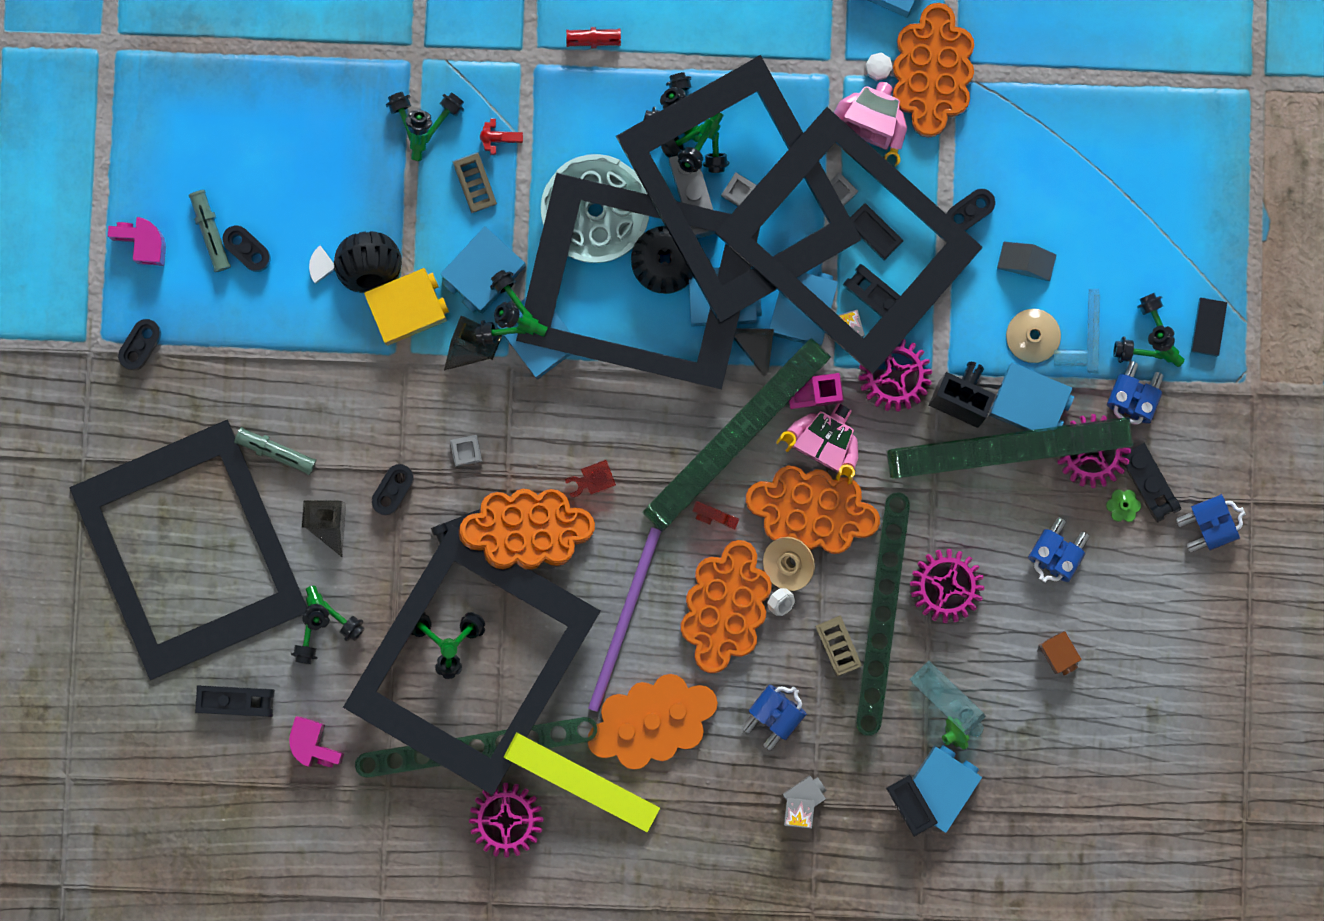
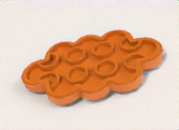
M942 3L930 4L923 10L919 24H909L900 31L897 47L901 54L895 59L893 64V74L899 82L895 85L892 96L900 101L899 110L912 114L911 120L915 132L927 138L935 137L944 130L947 117L958 116L967 109L970 95L966 86L972 81L974 75V67L968 59L973 53L974 39L966 29L955 27V15L952 9Z
M785 466L776 472L772 483L765 481L757 482L748 489L746 494L748 510L758 517L765 518L764 530L771 540L775 541L782 537H793L802 541L810 550L820 546L825 552L840 554L850 547L853 537H870L878 530L880 525L878 511L872 505L861 502L862 491L855 480H852L851 484H848V477H840L839 481L833 480L824 470L815 469L805 474L801 468Z
M520 489L514 492L511 497L501 492L487 495L480 505V512L468 515L463 519L459 527L460 541L469 549L484 550L487 562L497 569L510 568L517 563L522 568L531 570L539 567L543 562L553 566L567 563L574 553V546L585 543L590 539L595 530V522L591 514L586 510L570 508L568 498L558 490L549 489L537 495L529 489Z
M736 540L729 543L725 547L721 558L708 557L702 560L696 568L695 578L697 585L693 586L686 595V603L690 612L684 616L681 622V633L687 642L696 645V663L701 670L707 673L715 674L721 672L727 667L731 655L742 657L753 651L757 644L755 629L763 624L766 618V609L762 602L769 596L772 583L766 572L756 568V550L750 543L744 540Z
M674 674L661 676L654 685L645 682L637 683L632 686L628 695L616 694L605 700L601 710L604 722L595 725L590 730L587 738L588 747L593 754L601 758L617 755L622 765L634 770L647 765L651 758L658 761H666L673 757L677 748L690 749L699 744L704 732L701 722L710 718L716 711L717 697L713 690L707 686L697 685L688 688L685 681Z

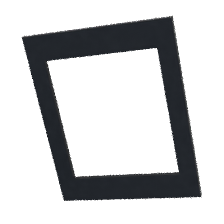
M761 55L616 135L619 144L719 323L777 289L754 268L722 285L649 152L755 92L758 93L789 150L803 134V131ZM819 161L804 179L829 224L773 256L796 278L862 240Z
M828 107L822 111L715 232L720 239L871 374L879 368L983 248ZM834 143L842 148L946 242L942 249L864 338L751 238Z
M556 173L524 306L533 315V318L539 320L538 323L548 328L544 337L535 333L531 335L525 332V334L518 333L516 341L722 390L740 311L719 323L710 307L697 362L551 328L581 200L661 219L648 194ZM676 201L688 224L693 227L716 232L731 215ZM760 228L751 237L756 242L758 239ZM726 243L718 272V278L722 285L751 269V265Z
M228 419L69 487L150 680L303 615L307 608L239 444L234 443L236 437ZM221 456L278 593L158 644L101 507Z
M451 525L343 708L489 794L494 795L512 764L511 761L504 758V755L516 732L526 738L528 737L601 610L530 569L522 568L517 563L506 569H497L491 566L485 558L484 550H472L466 547L460 541L459 529ZM454 562L567 626L491 758L377 692Z

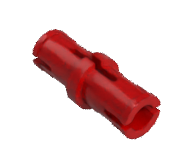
M590 27V30L566 29V47L591 46V49H596L597 46H621L620 28L597 30L596 27Z

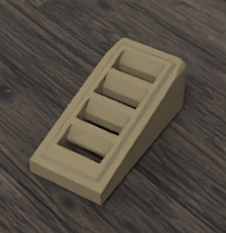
M478 152L452 161L471 213L497 204ZM476 163L477 167L462 172L461 167ZM480 173V178L469 182L465 181V177ZM481 183L484 184L485 188L469 192L468 188ZM487 193L489 198L473 203L472 198Z
M841 615L815 626L836 677L862 666ZM839 625V631L827 636L825 635V630ZM843 635L844 641L832 646L829 645L828 641ZM847 645L849 651L834 656L832 651ZM849 656L852 657L853 661L838 666L837 661Z

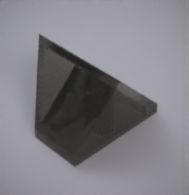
M460 316L450 342L444 371L488 359L493 360L502 335L496 336L495 344H489L488 347H485L482 343H478L476 339V327L480 326V324Z
M736 328L735 342L763 377L766 376L769 372L774 329Z
M303 500L302 528L308 529L341 557L343 555L346 503L339 500Z

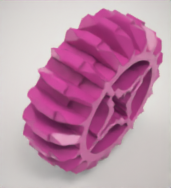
M905 339L900 342L899 346L891 354L904 355L913 362L912 364L899 365L890 354L884 363L886 373L876 379H873V374L861 364L859 365L860 370L867 372L858 376L860 381L867 380V384L861 386V391L868 389L872 391L866 396V399L871 400L876 396L878 398L874 404L876 407H879L882 401L886 402L885 411H889L891 404H895V411L900 412L901 403H904L907 410L911 409L910 399L914 403L919 404L921 400L917 393L926 396L928 393L921 386H930L932 383L931 380L924 378V376L932 374L931 369H923V366L930 363L929 359L920 361L919 358L924 354L922 349L916 354L912 352L916 347L915 343H912L909 349L904 348L906 344ZM891 367L892 369L895 368L896 371H905L900 375L899 383L898 381L895 382L894 379H886L892 372ZM917 371L916 386L910 393H907L904 379L907 375ZM887 384L893 386L896 392H898L899 397L884 394L878 389V386Z
M1091 414L1090 423L1086 422L1084 416H1080L1082 425L1077 426L1076 422L1072 420L1070 424L1074 430L1072 432L1066 428L1062 430L1068 438H1058L1057 440L1059 444L1065 445V448L1056 449L1057 454L1065 455V457L1058 459L1057 462L1059 465L1068 464L1062 470L1064 475L1071 471L1074 472L1070 477V481L1075 482L1078 477H1081V487L1086 485L1087 480H1090L1091 488H1096V480H1100L1102 486L1106 487L1107 482L1105 478L1109 476L1111 481H1117L1113 472L1116 470L1119 474H1124L1125 471L1119 464L1128 465L1130 462L1127 458L1122 457V454H1131L1130 448H1122L1123 445L1130 442L1129 438L1119 439L1125 432L1124 429L1119 428L1114 431L1117 422L1113 420L1107 426V417L1104 415L1101 417L1100 423L1096 422L1095 414ZM1100 430L1107 433L1108 436L1099 440H1092L1085 431ZM1078 437L1083 444V450L1072 461L1071 448L1073 442ZM1085 441H1088L1090 446L1094 445L1096 447L1097 445L1100 447L1098 453L1102 462L1097 457L1093 458L1092 455L1091 457L1086 456L1089 450ZM1115 441L1116 455L1109 466L1104 459V452ZM1094 462L1102 471L1088 473L1080 470L1078 467L1082 464Z
M951 549L946 550V557H942V552L936 550V560L930 554H927L925 558L929 564L926 565L924 562L919 561L917 565L923 571L914 570L912 572V575L918 577L919 581L910 582V586L918 587V591L912 592L911 597L920 595L921 600L916 602L915 606L920 607L925 604L927 607L923 610L922 614L925 616L932 610L934 612L931 618L933 621H936L939 614H942L943 623L948 622V615L952 616L954 622H958V612L964 618H967L969 614L965 609L966 607L972 611L977 609L972 600L982 601V597L976 595L975 592L984 590V586L976 585V581L982 580L983 575L974 577L973 572L978 570L979 566L974 565L969 568L967 565L971 562L972 558L969 556L962 562L960 560L962 557L961 551H958L955 558H952ZM938 564H951L944 577L928 574ZM958 568L966 574L969 590L957 583ZM946 578H950V585L957 590L952 592L949 590L948 594H944V587L937 582L942 580L945 582ZM925 582L937 589L936 604L929 600L925 591ZM950 595L966 598L956 608H943Z
M505 782L502 786L503 791L499 792V788H497L494 795L484 790L482 791L486 800L483 801L479 797L475 799V802L481 805L480 809L476 807L470 809V812L478 814L477 818H470L469 823H477L478 828H474L470 832L471 834L480 832L481 837L477 838L475 842L480 844L485 840L487 842L483 849L485 852L491 846H494V856H498L500 849H504V857L508 858L512 848L516 856L520 855L518 847L520 845L528 851L530 849L529 844L526 842L528 839L534 843L537 842L538 839L532 835V832H542V828L535 826V822H543L544 817H535V812L542 810L541 806H536L535 808L531 806V803L537 800L536 796L527 800L525 798L529 792L527 788L520 795L517 793L519 784H514L513 790L508 791L509 785ZM502 797L499 814L484 816L488 805L493 800ZM510 797L520 801L526 808L528 815L515 814L511 809ZM505 805L507 806L509 817L521 820L514 821L513 824L509 823L510 827L507 828V834L504 823L492 821V819H499V816L503 817L502 813L505 812ZM518 824H529L524 836L515 842H511L512 828ZM484 825L499 827L502 834V842L493 839L486 831Z

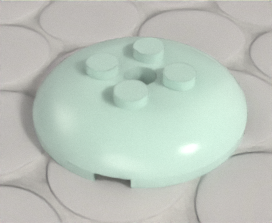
M601 154L580 156L566 162L556 171L559 174L647 194L636 172L619 159ZM556 173L546 184L542 195L541 217L543 225ZM581 200L568 256L588 263H603L615 260L633 249L636 241L647 228L649 216L601 205L603 212L598 217H595L588 213L589 207L595 203Z

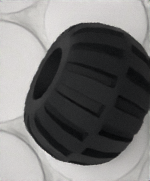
M666 226L652 228L638 238L632 250L631 266L635 277L641 285L656 293L669 294L682 290L689 284V280L692 279L693 275ZM661 253L664 255L667 253L671 254V262L669 264L666 261L662 264L659 262Z
M373 231L359 232V234L355 233L346 237L339 244L334 257V269L338 279L346 288L354 292L359 291V293H365L396 280L402 265V257L395 242L387 235Z

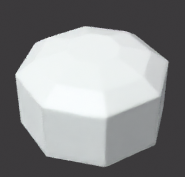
M883 53L871 55L865 65L867 75L875 81L887 79L893 68L890 57Z
M780 588L770 596L767 602L768 608L776 616H783L792 609L795 598L788 589Z

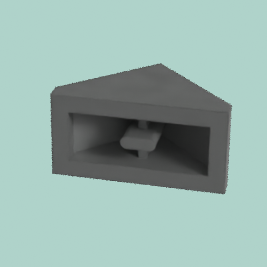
M1003 242L997 269L1050 281L1056 254L1034 244Z

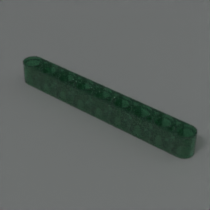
M813 338L809 339L642 513L661 532L665 530L801 390L812 376L828 362L831 356Z
M1129 417L895 448L887 450L886 454L890 478H903L1131 447L1134 443L1131 421Z
M900 492L889 495L883 506L855 718L857 731L865 736L876 734L880 730L910 510L908 497ZM898 498L903 501L904 509L902 512L895 513L890 509L889 503L891 499ZM895 525L900 529L901 535L899 539L891 540L887 537L886 529L888 526ZM886 552L896 555L897 563L894 567H887L883 564L882 557ZM883 579L890 580L893 584V591L889 595L882 594L879 590V583ZM880 606L886 607L890 612V617L886 622L878 621L875 617V611ZM875 634L885 636L886 645L883 649L873 647L871 640ZM872 661L880 662L883 667L882 673L877 677L870 675L868 672V665ZM869 688H874L879 693V699L874 704L867 703L864 698L865 691ZM866 715H870L875 719L876 725L871 731H864L861 727V719Z
M581 717L534 725L531 731H535L538 734V744L547 749L592 742L598 737L600 728L595 720ZM585 722H589L593 726V733L587 738H583L579 733L580 725ZM559 726L563 727L566 731L565 739L561 742H555L552 738L553 730ZM507 730L459 737L457 739L470 747L474 741L481 740L484 744L482 754L491 758L498 746L499 738L504 736ZM409 746L363 753L355 761L356 772L366 778L443 766L431 759L426 764H420L417 760L418 751ZM395 753L400 754L403 759L402 765L397 769L390 765V758ZM370 757L375 761L376 767L373 772L366 773L363 769V762Z

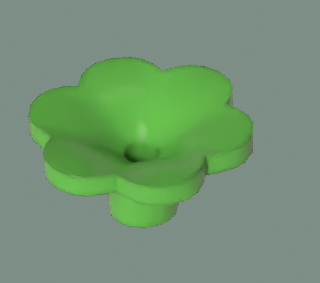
M1115 490L1112 493V499L1106 503L1107 510L1112 512V519L1117 522L1122 520L1127 522L1133 521L1136 517V512L1141 509V503L1136 499V494L1132 490L1124 492L1122 490Z
M951 717L946 719V734L942 736L943 742L946 745L953 743L954 746L960 747L963 750L967 749L969 736L963 729L959 720L954 721Z

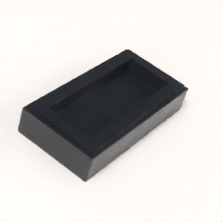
M866 203L850 217L861 239L884 261L904 241Z
M1199 298L1191 352L1219 356L1227 302Z
M910 774L886 788L913 837L938 823Z

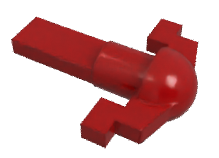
M490 119V122H485L480 133V140L484 150L490 151V155H496V146H491V142L523 143V132L491 131V128H496V119Z

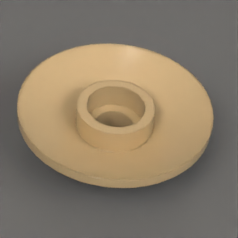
M1027 309L1018 313L1010 321L1006 332V340L1010 351L1018 359L1028 363H1039L1049 359L1057 351L1061 340V331L1057 321L1049 313L1040 309ZM1037 330L1040 334L1039 339H1032L1030 331Z
M782 537L776 539L769 544L763 556L764 571L770 577L771 582L778 588L788 589L789 591L799 590L805 587L814 575L815 562L810 549L796 538ZM790 557L794 559L796 566L790 563Z

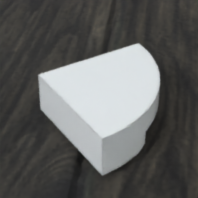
M321 246L313 252L309 264L310 275L315 284L335 270L333 261Z

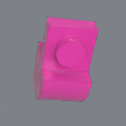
M137 217L136 228H133L132 223L117 222L116 226H108V237L112 241L134 242V262L145 265H165V239L160 230L150 221Z
M840 373L812 376L811 379L787 382L791 410L844 402Z
M296 716L289 738L290 749L294 757L301 764L308 767L312 766L314 757L318 758V764L333 768L334 763L341 764L344 753L319 746L325 724Z

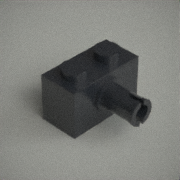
M971 361L967 363L962 379L948 372L943 375L935 388L928 406L979 428L987 418L996 394L977 386L984 368L979 364L977 369L974 370L976 362Z

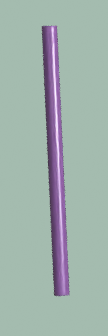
M651 527L588 709L597 712L600 709L661 530Z

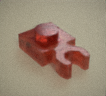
M607 460L582 468L581 471L584 477L571 476L565 479L566 484L571 482L578 484L577 491L570 493L571 498L580 496L583 490L587 488L590 495L616 486Z
M696 501L692 513L697 514L696 520L711 525V522L714 521L735 530L739 522V518Z

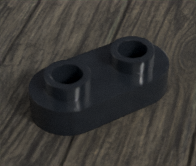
M977 189L952 206L946 214L953 221L956 214L961 215L963 223L958 225L966 231L993 211L995 197L989 190ZM977 199H983L985 201L984 208L977 207Z
M234 225L225 230L222 237L225 248L249 270L261 272L269 266L271 261L269 251L245 228ZM236 236L242 237V242L239 245L233 244V239ZM256 254L262 256V260L259 263L253 262V256Z
M142 319L134 325L118 353L119 362L123 367L128 370H139L145 365L161 338V329L157 323L150 319ZM151 329L152 336L147 339L144 338V331ZM136 352L138 359L131 362L129 356L131 353Z
M396 464L389 468L372 496V506L376 512L381 515H391L397 511L414 482V475L409 467L403 464ZM398 474L405 475V481L401 484L396 482ZM384 497L391 499V504L388 507H384L381 504Z

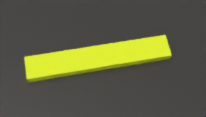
M517 732L504 755L505 759L645 832L649 831L660 810L658 806Z

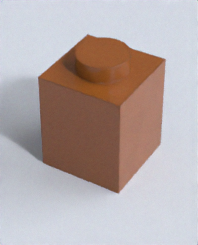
M1065 631L1038 645L1055 674L1060 672L1064 676L1078 668L1076 663L1082 660Z

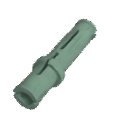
M199 190L188 195L196 215L194 220L196 225L200 226L214 272L229 269L231 265L228 262L214 220L216 215L210 209L205 190Z
M243 427L239 429L234 441L236 444L256 451V455L260 457L265 455L307 475L312 473L317 459L310 458L291 448L271 441L267 435L262 437Z

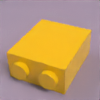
M422 268L364 293L384 343L387 346L447 321L445 314L449 313L444 298L438 299L434 289L439 288L433 272L428 274L426 269Z

